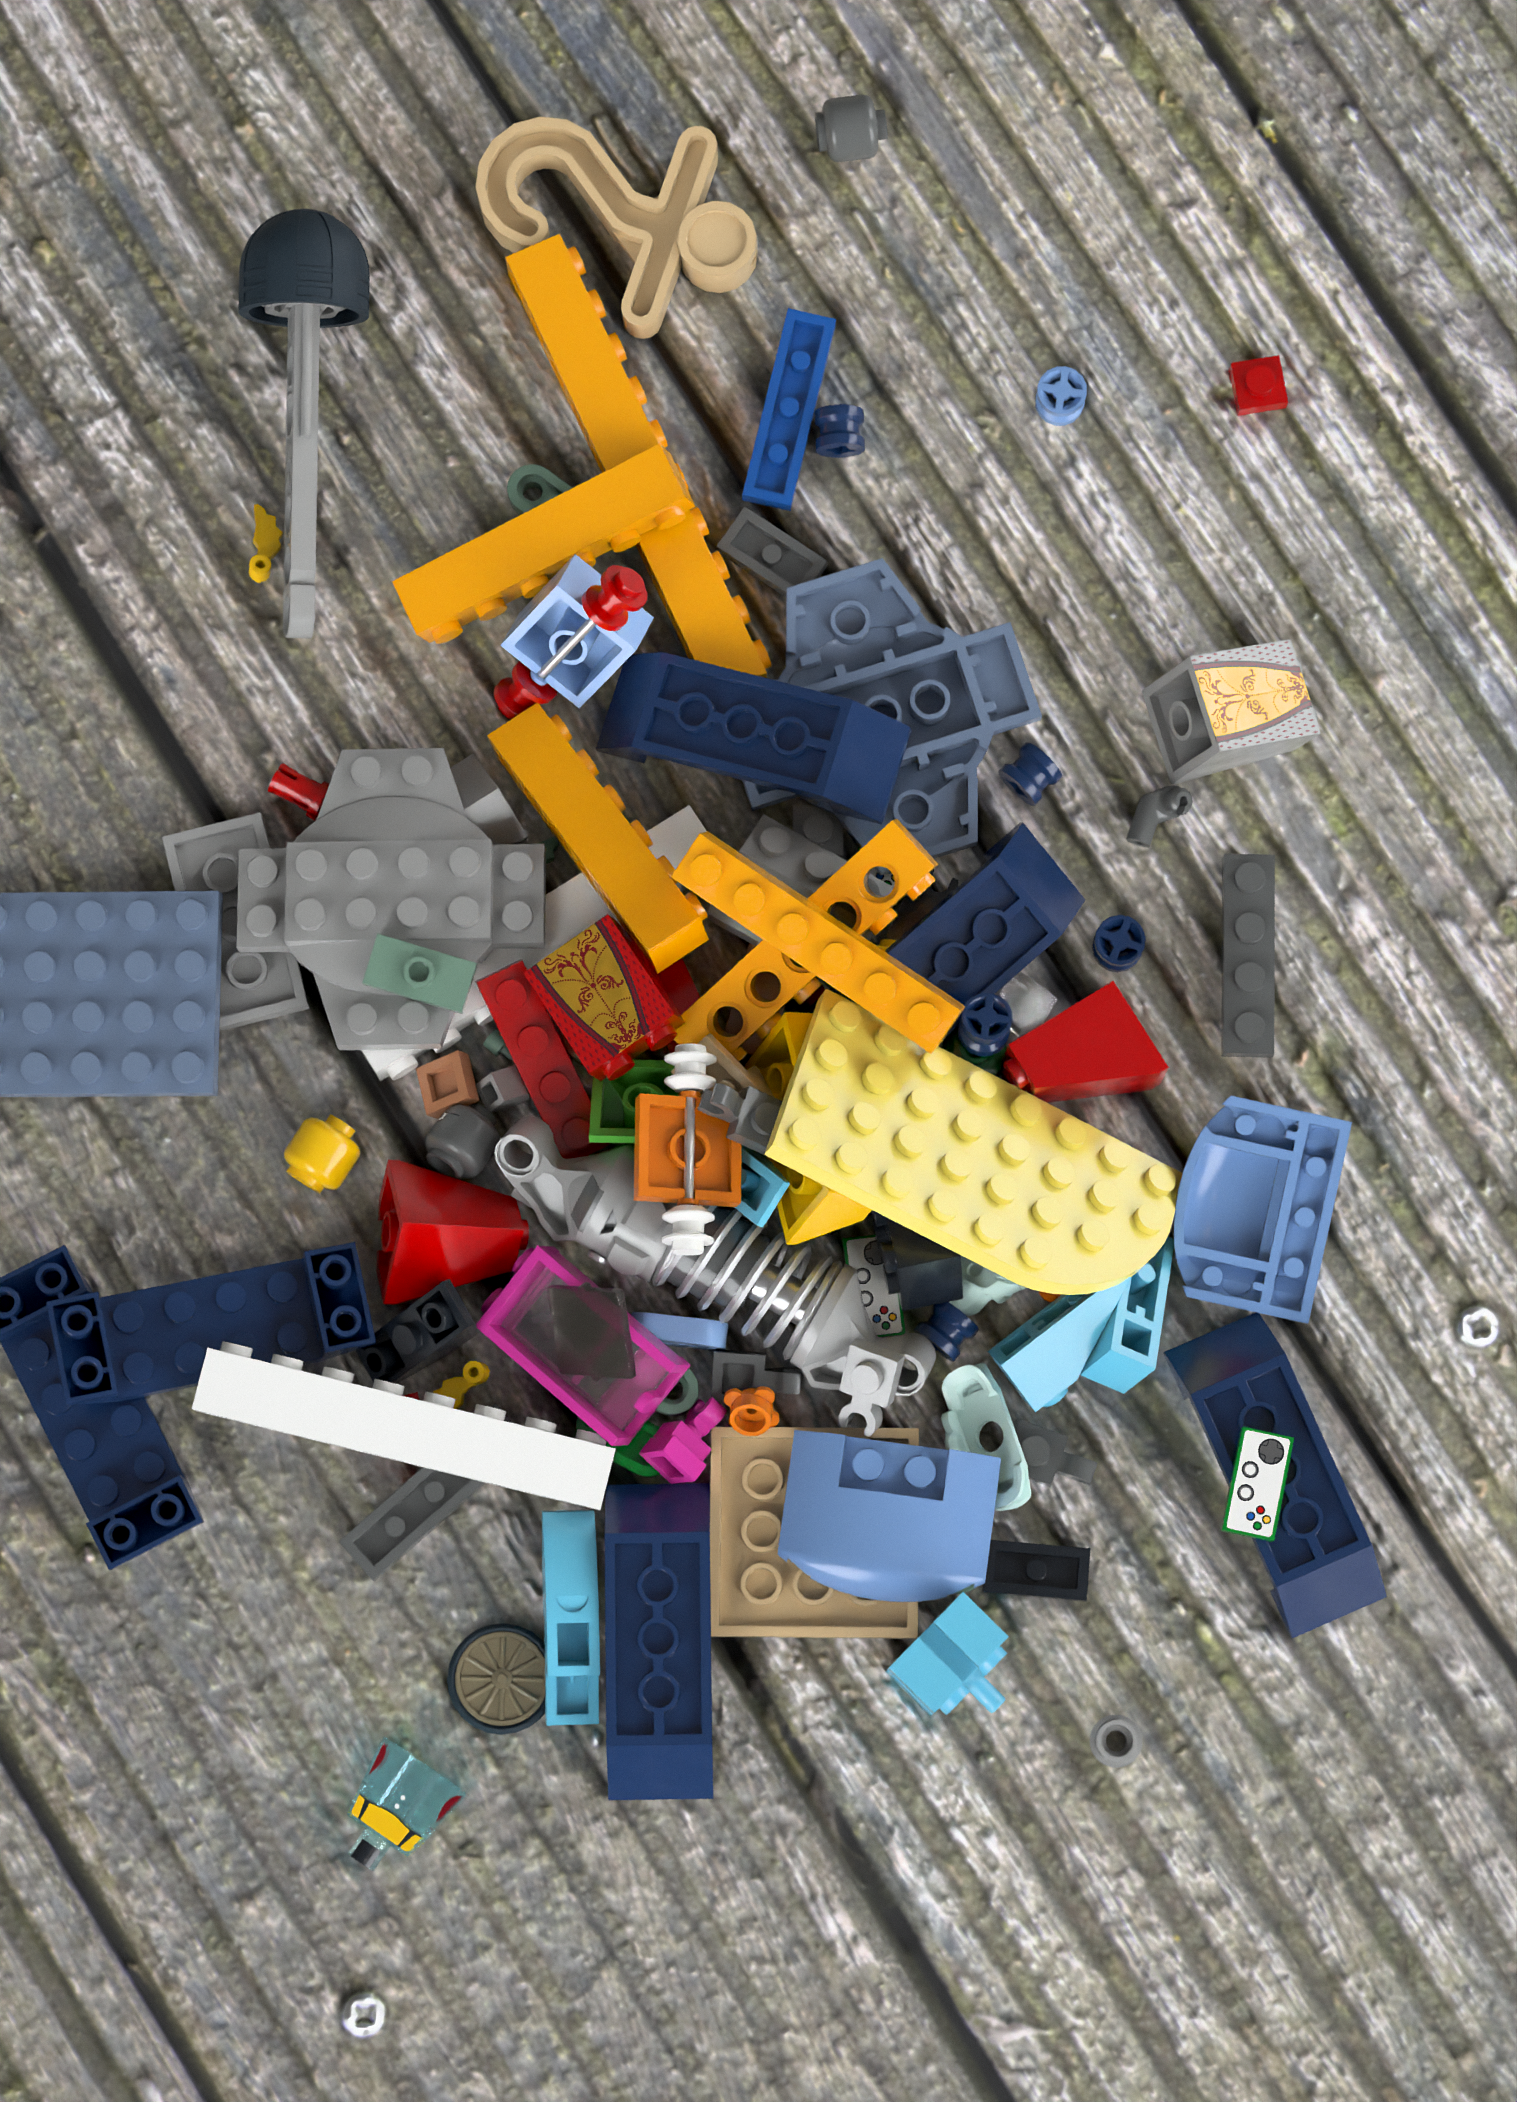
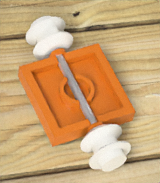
M687 1043L675 1046V1052L669 1053L664 1057L665 1062L675 1066V1074L666 1077L664 1084L679 1093V1096L640 1093L635 1098L634 1201L677 1203V1206L662 1214V1219L672 1224V1233L662 1237V1243L672 1246V1253L700 1255L704 1253V1246L712 1245L715 1242L713 1237L704 1234V1225L714 1221L715 1215L699 1205L737 1207L741 1203L742 1145L726 1138L730 1123L698 1110L703 1090H709L716 1084L715 1078L706 1075V1066L714 1064L717 1061V1057L707 1053L706 1046Z

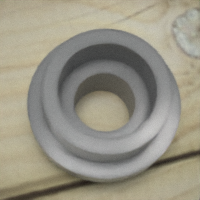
M1109 1715L1094 1725L1090 1734V1748L1100 1763L1113 1768L1124 1767L1132 1763L1140 1754L1142 1734L1137 1724L1130 1718L1123 1715ZM1112 1731L1122 1733L1125 1738V1746L1118 1752L1110 1750L1106 1745V1737Z

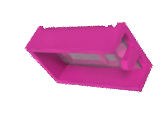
M537 1245L535 1249L533 1247L527 1249L515 1262L512 1268L515 1275L504 1289H496L483 1303L481 1311L484 1315L477 1322L476 1327L611 1446L628 1445L691 1364L683 1357H679L562 1256L557 1248L554 1246Z

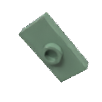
M377 933L362 983L366 986L463 1014L477 963Z

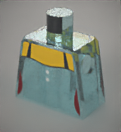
M384 1737L379 1743L347 1813L350 1818L365 1827L348 1852V1855L373 1872L391 1846L406 1857H411L465 1802L470 1794L391 1739Z

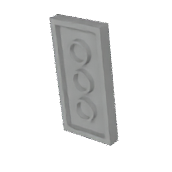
M261 812L163 836L162 840L175 891H220L223 894L219 1032L310 1009L299 962L291 952L239 953L236 948L239 849L270 848Z

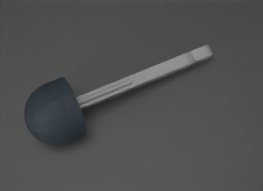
M294 209L279 213L266 220L254 231L246 243L241 256L238 313L245 319L262 324L288 327L283 633L286 638L311 639L315 622L314 583L316 572L320 328L350 326L366 321L369 318L370 293L368 259L357 236L334 216L313 209Z

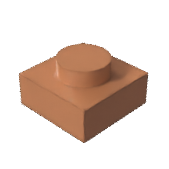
M457 1050L416 1068L427 1116L438 1119L452 1105L463 1104L469 1106L480 1101L469 1054Z

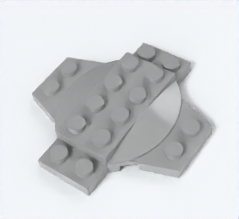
M444 748L342 750L319 815L314 823L308 826L294 842H287L286 848L239 849L236 948L239 953L291 952L302 966L314 974L339 1050L442 1049L455 1012L363 985V978L377 933L475 963L485 961L493 949L545 948L546 848L544 844L493 845L492 840L467 819Z

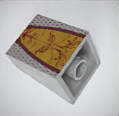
M1291 639L1189 656L1142 690L1171 785L1294 751L1321 734L1317 723V712L1311 704L1302 676V665L1296 657Z

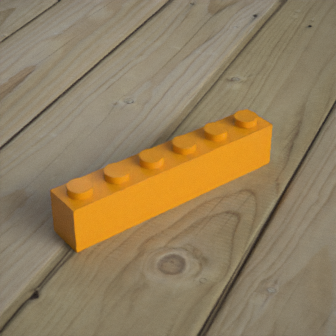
M659 443L395 579L392 583L416 635L429 643L433 641L437 644L445 643L458 637L463 632L462 626L478 618L480 621H486L501 615L507 610V603L521 596H524V598L535 597L574 554L593 567L596 564L595 558L612 549L614 552H622L635 546L641 541V534L655 527L667 529L680 523L686 517L684 512L696 506L671 453Z
M536 703L487 735L498 761L657 974L709 940L702 923L708 915L698 898L692 891L683 895L676 885L678 881L671 877L675 869L664 855L658 859L655 858L649 850L653 842L644 827L637 819L631 823L627 821L621 813L626 810L622 799L611 784L602 788L595 776L599 775L596 765L584 749L578 752L574 751L568 743L573 739L572 735L557 714L549 718L539 703Z
M708 831L699 833L671 876L931 1054L938 1048L965 1008L959 1001Z

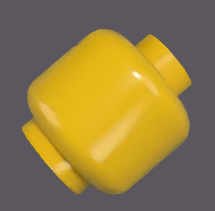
M331 1114L325 1122L312 1117L305 1119L285 1148L284 1158L290 1165L286 1172L319 1194L324 1188L329 1190L338 1189L360 1157L358 1145L351 1140L355 1130Z

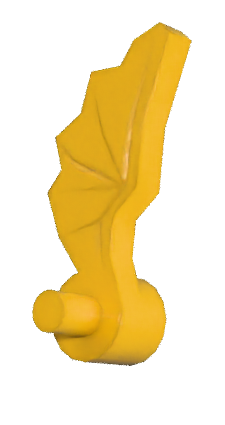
M255 504L253 509L255 520L253 544L258 551L257 555L253 556L250 560L248 573L252 580L261 583L270 576L271 559L281 549L280 539L283 536V532L276 526V516L268 515L265 508Z
M470 1361L463 1368V1377H453L444 1380L442 1387L434 1390L433 1393L456 1399L454 1409H458L464 1404V1394L471 1387L486 1382L489 1378L490 1370L483 1362Z

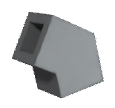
M515 1065L491 1072L476 1084L477 1091L486 1109L491 1113L498 1110L503 1112L530 1099L529 1093Z

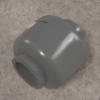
M867 95L830 98L824 102L822 112H815L819 152L827 151L828 157L834 162L873 158L878 151V140L888 139L885 110H875L872 99Z
M456 1104L448 1107L425 1136V1147L428 1151L426 1155L427 1161L440 1174L455 1179L475 1178L494 1156L496 1145L500 1141V1134L495 1128L496 1118L489 1110L479 1104H472L470 1107Z

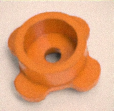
M760 1386L757 1389L748 1388L743 1391L737 1388L728 1390L724 1395V1403L730 1407L729 1425L738 1433L746 1436H758L765 1433L769 1427L777 1426L780 1415L773 1408L772 1403L775 1400L774 1391L765 1386Z

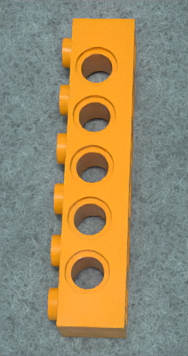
M894 819L807 899L829 914L836 902L849 903L855 909L857 915L856 923L852 930L862 935L869 929L876 936L898 916L892 907L907 894L914 901L936 881L930 872L938 863L898 819ZM874 867H885L893 874L895 884L890 894L881 896L875 894L870 889L868 875ZM762 940L681 1015L685 1023L676 1029L677 1036L674 1040L679 1045L687 1043L698 1044L706 1035L711 1033L740 1061L747 1055V1052L741 1047L755 1033L763 1040L782 1017L779 1011L793 998L801 1005L823 984L816 978V975ZM761 972H771L778 977L781 983V991L776 999H765L758 994L755 981ZM725 1006L736 1008L743 1017V1027L737 1034L727 1033L719 1025L718 1015Z

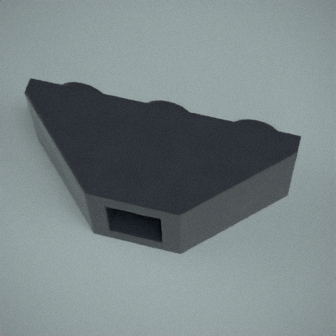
M447 1279L374 1333L376 1344L358 1349L356 1352L373 1383L375 1379L397 1384L451 1354L477 1335L479 1330L452 1281Z

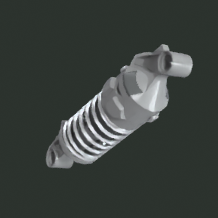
M533 1116L518 1119L497 1143L494 1152L496 1163L505 1177L514 1186L510 1196L534 1209L541 1225L554 1241H576L590 1249L588 1256L601 1264H605L608 1261L617 1272L624 1275H636L648 1283L653 1281L654 1286L662 1285L667 1281L677 1287L675 1291L677 1299L685 1297L687 1293L699 1299L697 1303L699 1311L707 1309L713 1301L722 1306L719 1314L720 1323L728 1322L738 1308L743 1307L749 1298L752 1299L751 1306L741 1326L742 1336L752 1333L768 1309L773 1311L774 1315L762 1341L764 1348L773 1346L790 1322L796 1324L790 1340L783 1351L785 1360L791 1358L789 1363L801 1369L811 1387L839 1390L850 1344L857 1338L905 1355V1359L912 1361L916 1365L918 1370H910L902 1366L895 1396H910L917 1393L923 1387L936 1360L934 1346L925 1336L917 1333H905L901 1336L884 1338L878 1337L864 1306L858 1274L855 1268L846 1263L842 1267L841 1261L833 1263L832 1256L830 1255L819 1261L804 1282L801 1279L812 1254L810 1243L801 1245L784 1268L781 1269L780 1265L788 1248L784 1233L780 1232L771 1242L770 1238L766 1236L768 1231L767 1222L763 1228L756 1224H753L751 1227L750 1221L737 1209L731 1211L724 1206L699 1205L715 1215L714 1221L704 1225V1234L715 1239L714 1244L704 1246V1253L700 1255L672 1253V1246L662 1243V1237L672 1233V1224L664 1221L662 1214L677 1206V1203L634 1201V1143H626L596 1155L564 1159L554 1142L553 1132L549 1125L542 1119ZM516 1140L527 1143L532 1149L533 1154L522 1151L518 1147Z

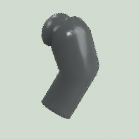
M1171 785L1143 795L1139 800L1126 840L1134 845L1149 848L1157 824L1189 812L1193 803L1190 792L1185 788Z

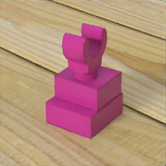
M710 1397L706 1403L698 1399L689 1410L684 1422L680 1420L663 1423L639 1454L670 1484L696 1481L707 1466L703 1461L712 1450L701 1438L706 1436L722 1420L727 1410L713 1397Z

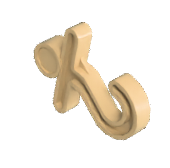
M536 117L514 123L491 141L479 161L475 188L485 226L502 247L513 253L550 238L546 217L542 212L525 204L518 196L519 188L524 179L534 171L545 168L558 170L568 176L614 241L620 243L635 264L621 303L624 327L635 338H649L659 331L681 268L693 285L706 292L724 293L737 289L750 278L756 268L758 254L757 235L750 217L743 209L730 202L710 201L704 203L718 164V147L715 135L711 130L703 126L689 127L682 132L660 193L655 198L634 191L591 132L567 119Z

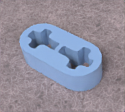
M631 1313L636 1320L667 1346L714 1351L715 1349L726 1350L728 1323L657 1313Z

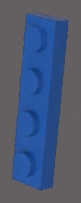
M788 308L742 493L743 501L791 511L834 336L836 319Z

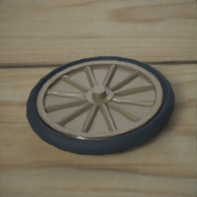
M507 1623L487 1625L467 1636L456 1648L449 1663L447 1675L448 1693L453 1706L461 1717L477 1729L499 1735L517 1733L529 1728L540 1720L545 1714L544 1641L526 1628Z

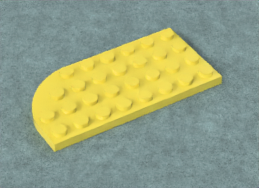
M829 989L823 992L816 1003L764 1154L1018 1285L1036 1291L1065 1295L1089 1294L1116 1286L1136 1274L1155 1256L1169 1235L1176 1210L1178 1187L1182 1172L1022 1089H1018L1016 1086L939 1046L932 1054L860 1005Z

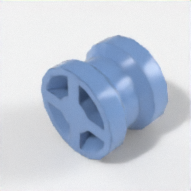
M1067 366L1054 367L1047 370L1041 376L1035 396V408L1045 422L1055 426H1065L1073 423L1081 415L1087 396V385L1083 376L1075 369Z

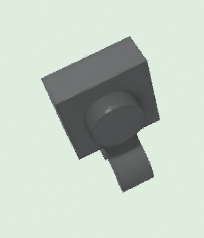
M716 1083L713 1091L703 1090L698 1110L730 1123L726 1138L764 1155L783 1101L751 1086L740 1090L738 1093L729 1086Z
M715 1349L711 1397L720 1404H725L724 1395L728 1390L737 1388L743 1391L748 1388L757 1389L760 1386L768 1387L777 1393L800 1394L802 1371L799 1368H766L767 1353Z
M1019 1419L1015 1431L1028 1465L1029 1480L1051 1487L1055 1473L1086 1485L1091 1484L1097 1462L1064 1452L1068 1436Z

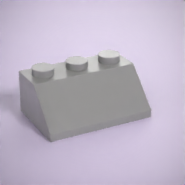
M764 814L739 851L743 856L805 898H809L847 862ZM871 874L868 875V885L875 894L885 896L891 893L894 887ZM836 902L830 912V915L851 929L854 927L857 915L855 909L849 903ZM713 905L708 909V920L745 941L757 946L763 940ZM868 929L861 936L871 941L874 934ZM816 977L823 985L833 988L819 977Z

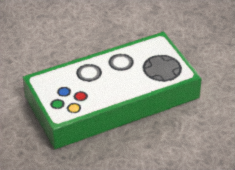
M875 1235L843 1238L845 1263L857 1270L863 1303L876 1335L884 1338L905 1334L904 1314L898 1293L888 1294L883 1272L884 1260L882 1249H878Z
M1248 1427L1241 1428L1221 1531L1269 1542L1274 1541L1294 1437Z

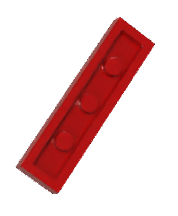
M520 959L476 980V985L540 1118L549 1125L553 1132L554 1142L560 1155L564 1159L584 1157L611 1145V1143L589 1142L591 1102L544 1004L523 974L527 970L523 960Z

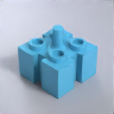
M962 1592L901 1654L886 1672L930 1716L938 1709L945 1715L949 1714L969 1692L990 1713H994L1006 1699L984 1676L1007 1654L1000 1645L1009 1636Z

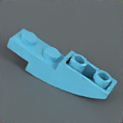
M594 1510L542 1511L545 1722L547 1726L599 1724L600 1636Z

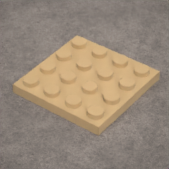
M732 1427L712 1428L710 1482L711 1637L917 1639L918 1602L878 1601L839 1592L810 1579L811 1576L805 1574L789 1559L785 1562L777 1553L794 1430L843 1434L849 1437L919 1446V1428H878L870 1437L864 1435L865 1428L769 1427L765 1433L758 1436L742 1435Z

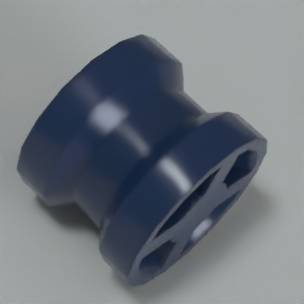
M835 404L818 408L815 411V424L820 427V436L816 439V453L832 458H846L862 454L865 451V439L860 435L859 427L864 423V410L861 407L847 404Z
M1026 742L1019 749V758L1013 764H1005L998 772L1000 778L1009 789L1031 806H1035L1042 799V791L1048 785H1055L1063 776L1050 757L1030 742Z
M1116 915L1107 918L1100 924L1093 939L1092 951L1095 960L1108 971L1117 973L1128 971L1137 964L1144 951L1146 942L1144 930L1136 920L1129 916Z
M980 993L972 996L964 1004L965 1008L961 1012L958 1038L968 1052L977 1056H992L999 1053L1007 1044L1013 1022L1012 1010L1008 1002L998 995Z
M949 1302L933 1305L931 1317L927 1321L919 1322L914 1328L915 1333L925 1336L931 1341L935 1351L951 1362H954L960 1355L959 1346L967 1338H973L979 1331L978 1326L970 1318Z

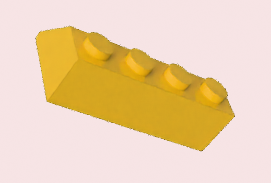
M785 1012L744 1066L748 1070L755 1065L762 1073L775 1098L781 1101L784 1099L813 1013ZM767 1156L790 1183L777 1204L786 1245H797L860 1222L872 1211L864 1205Z

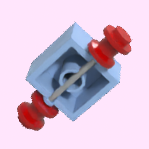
M574 554L518 614L500 645L519 660L512 669V677L503 678L494 688V698L500 712L508 719H513L536 703H539V705L549 703L558 692L580 708L637 650L654 618L642 608L647 601V591L641 576L633 569L619 565L608 567L601 575Z

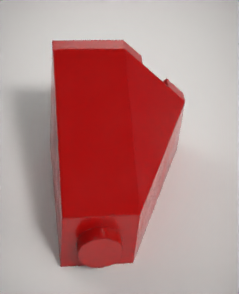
M388 1159L378 1204V1221H382L381 1245L383 1250L377 1251L376 1273L383 1304L394 1305L422 1297L447 1279H450L454 1287L512 1271L517 1261L519 1250L526 1249L529 1239L528 1221L521 1219L515 1198L400 1160Z

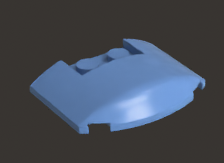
M1229 1096L1222 1103L1225 1106L1203 1127L1189 1153L1178 1187L1173 1231L1175 1258L1186 1286L1182 1285L1186 1297L1308 1324L1352 1122Z
M794 1430L777 1555L785 1562L789 1559L805 1574L811 1576L810 1579L824 1586L853 1596L878 1601L921 1602L947 1598V1595L954 1594L974 1584V1588L985 1584L1001 1458L953 1449L945 1450L849 1437L843 1434Z

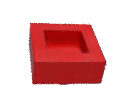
M1279 355L1230 363L1229 375L1237 416L1285 409L1287 407L1288 397Z

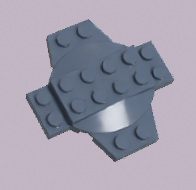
M883 558L788 587L786 590V668L776 681L852 699L910 726L912 731L882 825L834 813L826 801L742 780L752 811L799 797L800 800L805 799L812 805L833 813L860 849L894 819H898L934 859L976 846L978 842L977 767L983 760L993 735L1041 721L1042 718L1011 622L963 637L946 626L943 629L931 624L920 612L921 608ZM874 867L880 876L891 873L885 867Z

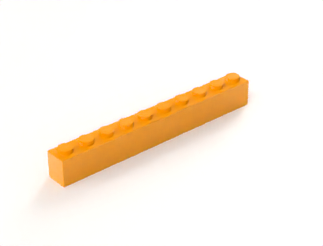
M559 233L506 256L510 280L600 472L603 473L659 443L664 448L668 447L667 440L657 419L649 422L642 409V405L647 403V398L637 376L628 378L621 362L627 360L618 335L616 332L608 335L600 320L606 317V312L597 291L593 289L587 292L580 276L586 274V270L576 247L572 246L567 249ZM675 463L676 466H677V468H678V470H679V472H680V474H681V477H682V479H683V481H684V483H685V485H686V487H687V489H688V485H687V482H686V480H685V477H684V475H683V473H682V471H681L679 465H678L677 463ZM695 507L684 512L686 515L685 519L670 528L658 529V527H655L641 534V541L635 546L687 657L700 662L767 678L766 669L772 667L769 655L760 639L752 642L745 627L746 624L751 622L749 613L740 595L731 597L724 581L729 579L730 575L720 552L710 553L703 537L709 534V530L700 509Z

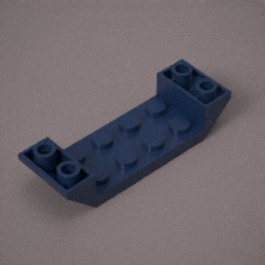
M665 652L632 654L623 663L596 750L644 764L647 756L807 796L826 801L834 813L882 825L912 729L910 726L852 699Z
M1020 822L983 854L987 860L985 864L885 950L886 953L963 1005L972 996L977 994H995L1064 933L1086 900L1023 822ZM830 988V989H829V990L835 992L836 994H838V995H840V996H842V997H844V998H846V999H848V1000L854 1002L853 1000H851L850 998H848L847 996H845L844 994H842L841 992H839V991L836 990L835 988ZM818 1000L803 1013H813ZM961 1014L956 1019V1021L954 1022L946 1036H948L955 1028L959 1026Z
M355 1242L305 1251L301 1259L99 1298V1293L94 1292L46 1302L66 1405L119 1402L198 1386L207 1348L220 1351L222 1341L252 1348L251 1359L271 1363L273 1354L304 1361L303 1365L327 1360L376 1344Z
M63 1245L0 1277V1343L89 1520L86 1525L108 1569L111 1571L204 1523L189 1482L146 1396L119 1402L66 1405L46 1302L93 1293L68 1248L66 1245Z
M1255 1312L1165 1351L1163 1354L1183 1399H1190L1228 1486L1230 1485L1242 1427L1294 1437L1275 1539L1273 1542L1252 1538L1273 1584L1274 1589L1270 1590V1593L1291 1639L1386 1598L1387 1594L1373 1545L1287 1355L1260 1313Z
M710 1483L606 1485L605 1653L608 1800L713 1799Z

